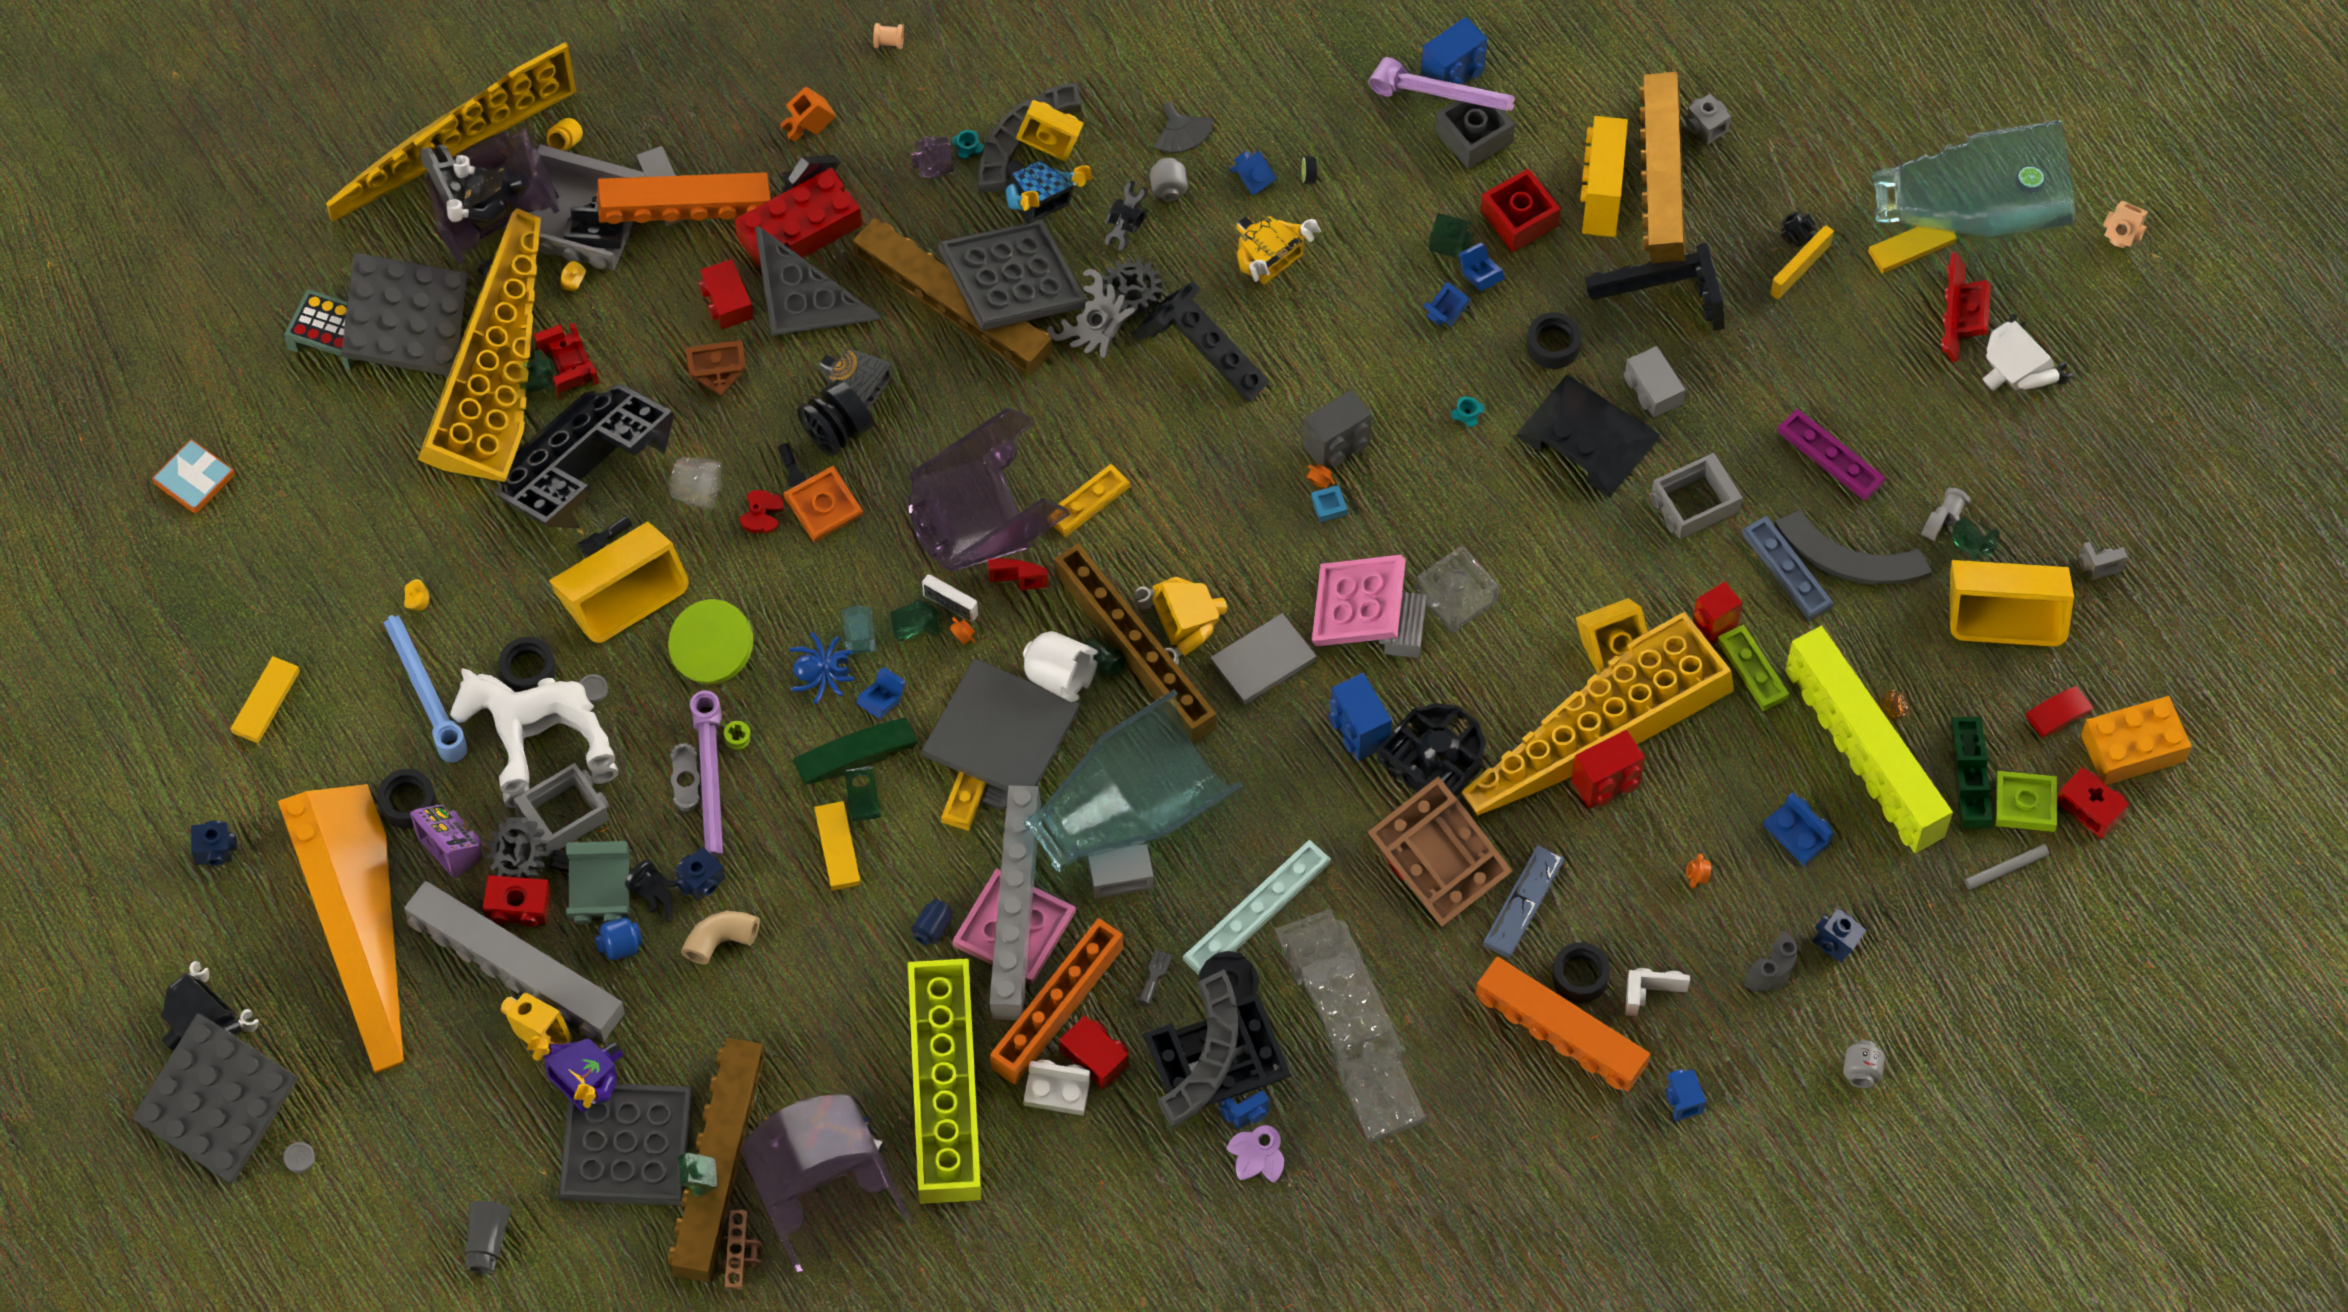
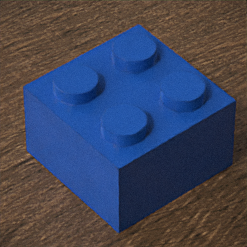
M1464 17L1423 46L1421 76L1461 85L1471 78L1479 77L1485 69L1488 38L1467 17Z
M1361 673L1332 687L1331 700H1329L1331 708L1328 717L1334 729L1339 728L1343 734L1342 740L1345 748L1349 753L1353 752L1358 761L1376 753L1378 746L1391 734L1392 719L1364 673Z

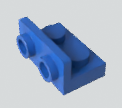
M1793 792L1787 796L1786 803L1766 818L1763 826L1803 866H1806L1828 848L1833 837L1830 824L1823 818L1819 819L1811 811L1808 802L1801 797L1798 798Z

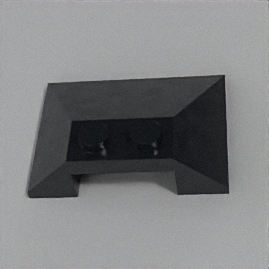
M1566 374L1518 431L1516 437L1539 452L1546 444L1587 470V483L1611 498L1660 439V434Z
M1258 993L1236 1001L1238 1035L1233 1061L1221 1086L1202 1108L1291 1077ZM1207 1019L1177 1030L1174 1029L1171 1023L1143 1033L1166 1094L1182 1083L1197 1065L1206 1040Z

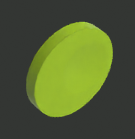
M717 599L702 600L687 607L675 620L669 634V654L675 667L688 679L705 685L723 683L737 675L748 662L753 648L752 628L746 616L734 605Z

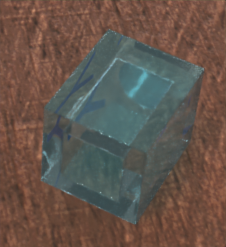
M852 606L849 609L842 610L846 650H852V654L876 651L871 606Z

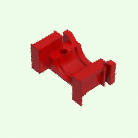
M560 323L536 334L533 333L539 356L551 353L560 373L553 377L555 391L559 400H561L560 392L582 384L585 388V382L588 380L589 382L592 381L593 385L599 384L597 371L586 355L575 323L569 324L570 333L564 335Z

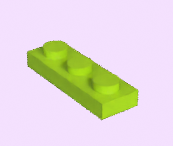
M1744 624L1718 636V644L1762 711L1789 698V692Z

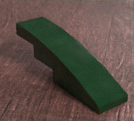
M906 717L825 743L794 757L793 763L804 785L856 773L860 766L886 760L889 753L914 748L918 740Z
M1951 717L1953 758L1961 827L1992 828L1993 818L1989 800L1990 784L1987 772L1988 755L1981 717Z

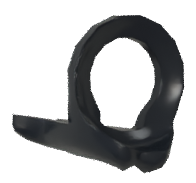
M645 859L631 870L625 880V887L628 890L638 892L650 902L651 913L658 908V903L655 897H658L664 903L665 919L667 922H670L673 908L672 898L664 886L669 888L676 887V882L679 879L667 880L656 869L650 859Z

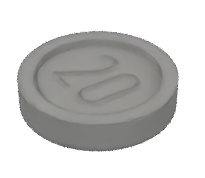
M590 674L583 677L579 682L584 686L586 697L591 703L600 702L608 693L607 682L600 675Z
M296 1142L285 1150L283 1158L286 1167L290 1171L303 1173L313 1166L315 1153L309 1144Z

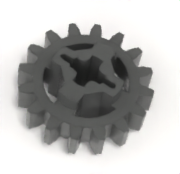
M1128 257L1125 264H1121L1117 260L1115 261V269L1107 267L1106 276H1102L1104 296H1107V286L1109 284L1112 286L1116 285L1118 292L1115 293L1114 304L1118 296L1124 295L1125 300L1121 310L1124 311L1130 307L1135 308L1134 317H1137L1139 310L1147 314L1148 306L1155 308L1157 306V299L1162 297V279H1159L1158 269L1151 271L1150 262L1144 266L1141 265V258H1138L1135 263H1131ZM1146 281L1150 284V290L1147 289Z
M525 817L507 818V823H498L499 832L491 831L490 834L495 839L494 842L487 843V846L492 848V853H489L487 858L494 859L491 869L499 870L498 876L537 877L536 868L545 867L541 859L549 855V853L543 851V847L548 845L549 842L541 839L545 831L543 829H536L538 825L536 821H529ZM517 830H521L525 834L522 835L521 833H517ZM513 864V866H518L519 869H514L511 867V865Z

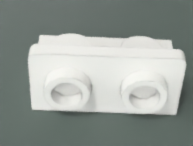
M1044 1059L1037 1062L1030 1061L1029 1076L1023 1100L1024 1106L1084 1116L1090 1087V1071L1075 1064L1066 1067L1055 1065L1054 1062Z

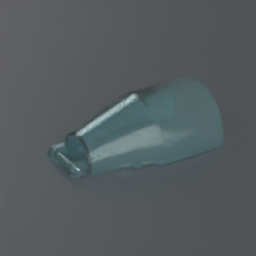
M2061 120L1976 133L1968 137L1969 141L1955 147L1952 144L1943 147V152L1928 157L1926 154L1897 167L1878 170L1872 175L1877 197L1875 220L1879 223L1899 221L1903 225L1989 239L2075 225L2073 187ZM1895 186V204H1888L1887 187Z
M1175 689L1102 734L1045 806L1023 821L1027 830H1032L1052 859V866L1056 872L1078 859L1163 839L1241 790L1242 784L1239 781L1232 786L1224 783L1199 755L1180 720L1176 707L1178 693ZM1043 821L1045 822V824H1046V826H1047V828H1048V830H1049L1051 836H1052L1053 839L1055 840V842L1052 840V838L1050 837V835L1048 834V832L1046 831V829H1045V828L1043 827V825L1041 824ZM1057 845L1060 847V849H1061L1065 854H1062V853H1061V851L1059 850V848L1057 847Z

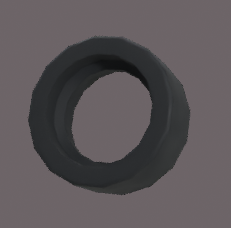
M1549 312L1541 314L1532 321L1528 328L1526 348L1529 357L1536 364L1544 368L1559 369L1568 366L1574 362L1579 354L1581 342L1580 328L1571 317L1563 313ZM1555 329L1566 333L1571 342L1567 349L1551 352L1541 348L1537 343V336L1545 330Z
M529 636L516 638L509 642L500 653L498 664L502 681L514 692L536 688L540 680L555 678L556 665L553 651L547 643L539 638ZM522 654H538L543 658L545 667L534 678H517L510 671L511 662Z
M400 769L390 773L382 780L378 788L377 800L384 819L391 825L401 829L414 828L410 815L412 811L398 812L391 808L389 798L397 788L405 785H414L422 789L424 801L417 809L436 806V795L430 779L422 772L414 769Z
M1586 942L1571 943L1563 947L1555 957L1552 968L1553 985L1558 994L1568 1001L1575 1003L1591 1002L1599 998L1607 988L1611 971L1609 960L1605 953L1593 944ZM1577 958L1590 960L1598 967V980L1589 987L1574 986L1564 978V965L1568 961Z

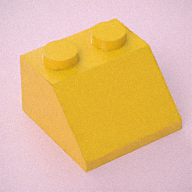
M1033 99L1015 139L1066 162L1084 123L1071 114H1064L1053 109L1045 102H1038Z
M1630 598L1576 617L1582 644L1598 675L1608 667V662L1616 655L1620 656L1627 650L1629 643L1648 632L1641 606Z

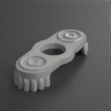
M680 743L672 749L670 754L673 763V773L671 775V784L674 789L673 802L679 810L689 812L694 810L699 803L698 787L701 779L697 771V752L695 748L690 744ZM683 773H689L694 777V782L688 787H682L677 783V778Z

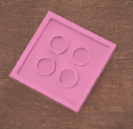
M1402 555L1320 564L1312 634L1314 645L1317 647L1397 638L1406 562Z
M997 868L952 941L954 947L992 966L1001 870ZM1034 887L1026 976V982L1033 985L1076 912L1075 906Z

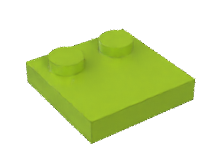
M1997 771L1995 826L2055 832L2057 827V776Z

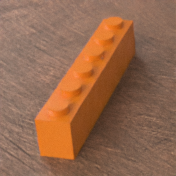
M767 172L598 179L596 191L599 223L608 222L610 224L631 221L645 223L657 220L673 222L683 219L701 221L709 218L728 220L739 217L771 200Z
M1099 918L1095 921L991 1052L990 1067L993 1071L1014 1085L1018 1083L1029 1069L1030 1061L1037 1059L1123 950V934Z
M1498 956L1477 983L1475 995L1483 1005L1498 1009L1508 1021L1523 1025L1529 1029L1532 1036L1538 1040L1545 1039L1554 1045L1555 1049L1563 1056H1571L1579 1061L1580 1065L1588 1072H1596L1606 1078L1607 1083L1615 1089H1623L1629 1092L1648 1066L1651 1053Z

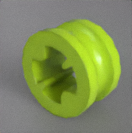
M732 721L724 728L725 745L732 750H741L748 746L750 742V729L748 725L742 721ZM736 730L742 731V737L744 738L739 737V740H733L730 733L735 734Z

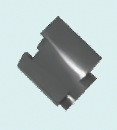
M1786 930L1772 944L1774 950L1769 955V959L1760 957L1747 971L1744 987L1754 992L1772 989L1777 991L1787 984L1795 965L1797 944Z

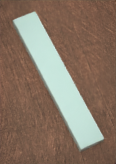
M1308 840L1183 956V961L1199 975V971L1204 963L1214 954L1224 951L1235 952L1331 863V858L1311 840Z

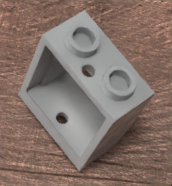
M1714 453L1653 480L1650 493L1652 504L1656 509L1660 508L1664 514L1666 526L1671 532L1674 531L1679 540L1740 512L1743 497ZM1705 477L1721 504L1687 520H1683L1667 494Z
M576 763L514 798L518 815L528 818L529 821H536L538 823L536 829H543L545 831L541 839L549 842L548 845L543 847V851L549 853L548 856L553 854L554 850H560L566 846V843L575 841L609 820L607 808L610 806L602 792H595L592 788L594 782L585 769L581 771ZM576 785L593 811L552 834L535 808Z

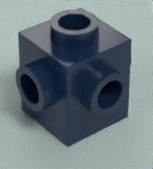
M213 820L205 824L191 825V853L196 865L220 866L225 862H232V851L237 850L236 833H231L227 822Z
M704 847L700 848L692 856H685L676 868L677 878L679 879L676 882L677 886L686 896L691 894L697 901L703 896L707 897L713 894L718 888L719 883L725 879L723 866Z
M1837 908L1831 916L1825 913L1814 927L1818 930V933L1812 941L1823 952L1831 955L1841 963L1852 952L1867 930L1849 914Z

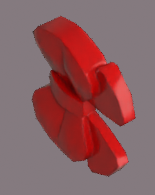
M752 490L747 494V501L750 507L749 511L739 519L741 527L751 533L764 532L767 534L774 531L779 526L778 520L766 515V510H783V499L778 494L773 496L764 490Z

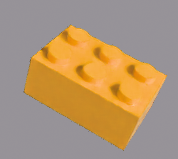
M2170 696L2086 719L2081 733L2097 774L2105 785L2184 763L2192 747Z

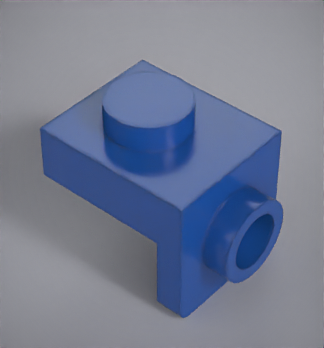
M1247 150L1234 158L1236 164L1229 168L1231 173L1237 172L1251 195L1258 193L1277 179L1260 151L1249 153Z
M1482 242L1459 254L1463 276L1478 290L1482 291L1504 280L1503 270L1488 258L1486 245Z
M1447 281L1431 304L1426 302L1423 307L1430 311L1427 317L1441 326L1444 322L1452 327L1471 299Z
M883 667L878 671L876 681L859 694L856 704L880 719L900 703L906 682Z
M1261 1090L1237 1105L1232 1098L1221 1101L1222 1106H1220V1111L1228 1123L1232 1121L1236 1128L1240 1129L1250 1122L1254 1124L1265 1118L1267 1112H1269V1098Z

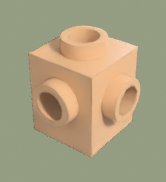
M2121 201L2117 205L2115 212L2110 211L2105 219L2103 226L2107 230L2104 236L2110 238L2109 242L2121 248L2131 247L2135 241H2141L2147 226H2144L2143 222L2148 212Z

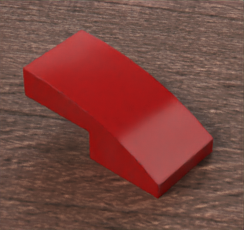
M988 559L989 583L1018 580L1019 591L1049 588L1048 569L1015 559Z
M2074 686L2028 711L2025 717L2039 735L2044 738L2063 730L2068 723L2089 715L2094 708L2079 688Z

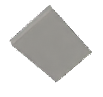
M1283 613L1210 657L1211 664L1243 705L1316 661L1314 652Z

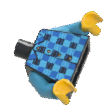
M1015 159L1006 168L1007 173L1010 175L1006 188L1007 204L1010 209L1018 210L1028 224L1037 221L1069 205L1074 186L1082 187L1085 185L1086 180L1093 179L1090 167L1082 165L1075 168L1073 172L1064 173L1051 168L1043 161L1038 160L1025 167L1018 159Z

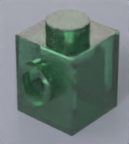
M1438 213L1430 234L1429 251L1459 259V254L1464 249H1469L1472 244L1474 234L1469 233L1470 221Z

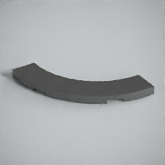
M1078 82L1044 90L1043 94L1030 100H1024L1002 118L989 136L980 159L978 172L979 193L1006 190V168L1021 141L1015 138L1032 100L1045 102L1053 109L1064 114L1081 111Z
M1801 510L1779 518L1774 522L1776 529L1796 553L1799 552L1810 560L1813 566L1838 578L1868 585H1877V583H1895V585L1916 582L1932 575V570L1919 548L1892 555H1873L1850 550L1822 535L1807 520Z
M1225 969L1197 982V987L1206 1009L1207 1035L1198 1063L1191 1074L1175 1089L1157 1101L1171 1129L1188 1120L1209 1102L1221 1086L1233 1061L1238 1035V1013L1234 991Z

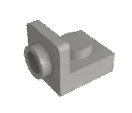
M2090 542L2083 544L2081 554L2078 557L2081 569L2087 571L2090 580L2124 571L2128 558L2123 547L2115 550L2105 549L2096 555Z

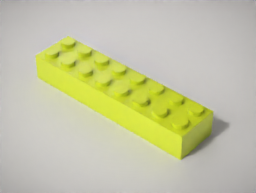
M1823 626L1793 640L1785 668L1789 680L1792 683H1797L1805 703L1808 706H1813L1821 726L1824 729H1829L1837 749L1840 752H1845L1850 760L1853 772L1858 776L1861 775L1866 783L1869 795L1873 799L1877 798L1882 806L1885 818L1890 823L1893 822L1899 830L1902 842L1906 846H1910L1914 853H1917L1945 838L1953 811Z
M969 958L908 962L919 1203L981 1200Z

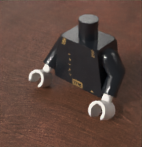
M458 155L456 156V164H453L455 175L459 178H465L469 174L473 176L467 180L463 209L460 200L452 199L447 201L448 218L453 222H457L465 217L478 231H481L517 209L519 193L530 187L528 178L523 173L513 176L504 166L495 169L480 165L473 167L470 166L467 156Z
M192 962L189 968L190 973H184L167 987L161 1017L172 1028L162 1038V1042L173 1051L197 1013L204 1015L233 1035L240 1033L241 1029L245 1032H253L258 1027V1019L253 1022L245 1021L252 1017L253 1012L249 1009L241 1013L239 1020L235 1019L237 1014L205 983L209 979V970L205 968L202 972H199L201 969L200 962Z

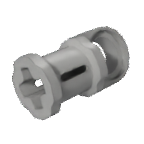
M1948 488L1946 490V498L1942 506L1931 513L1921 535L1935 541L1944 524L1956 526L1959 523V515L1963 507H1966L1970 502V497L1964 491L1958 488Z

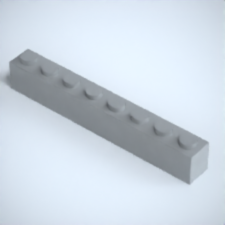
M1008 785L989 1003L992 1019L1018 1020L1024 1012L1041 809L1038 786Z
M426 880L404 907L407 923L418 932L424 930L432 935L431 938L442 947L450 946L456 950V954L464 961L469 963L474 961L490 977L495 978V976H498L505 980V984L511 990L517 993L520 991L528 993L559 1010L565 1023L571 1021L579 1026V1030L591 1039L597 1037L604 1042L625 1014L621 1000Z

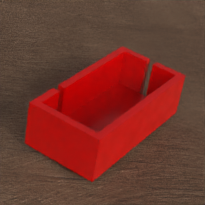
M829 168L734 219L737 239L762 273L755 232L756 226H760L803 258L861 227L862 219L861 208L849 191H845L844 184L834 170Z

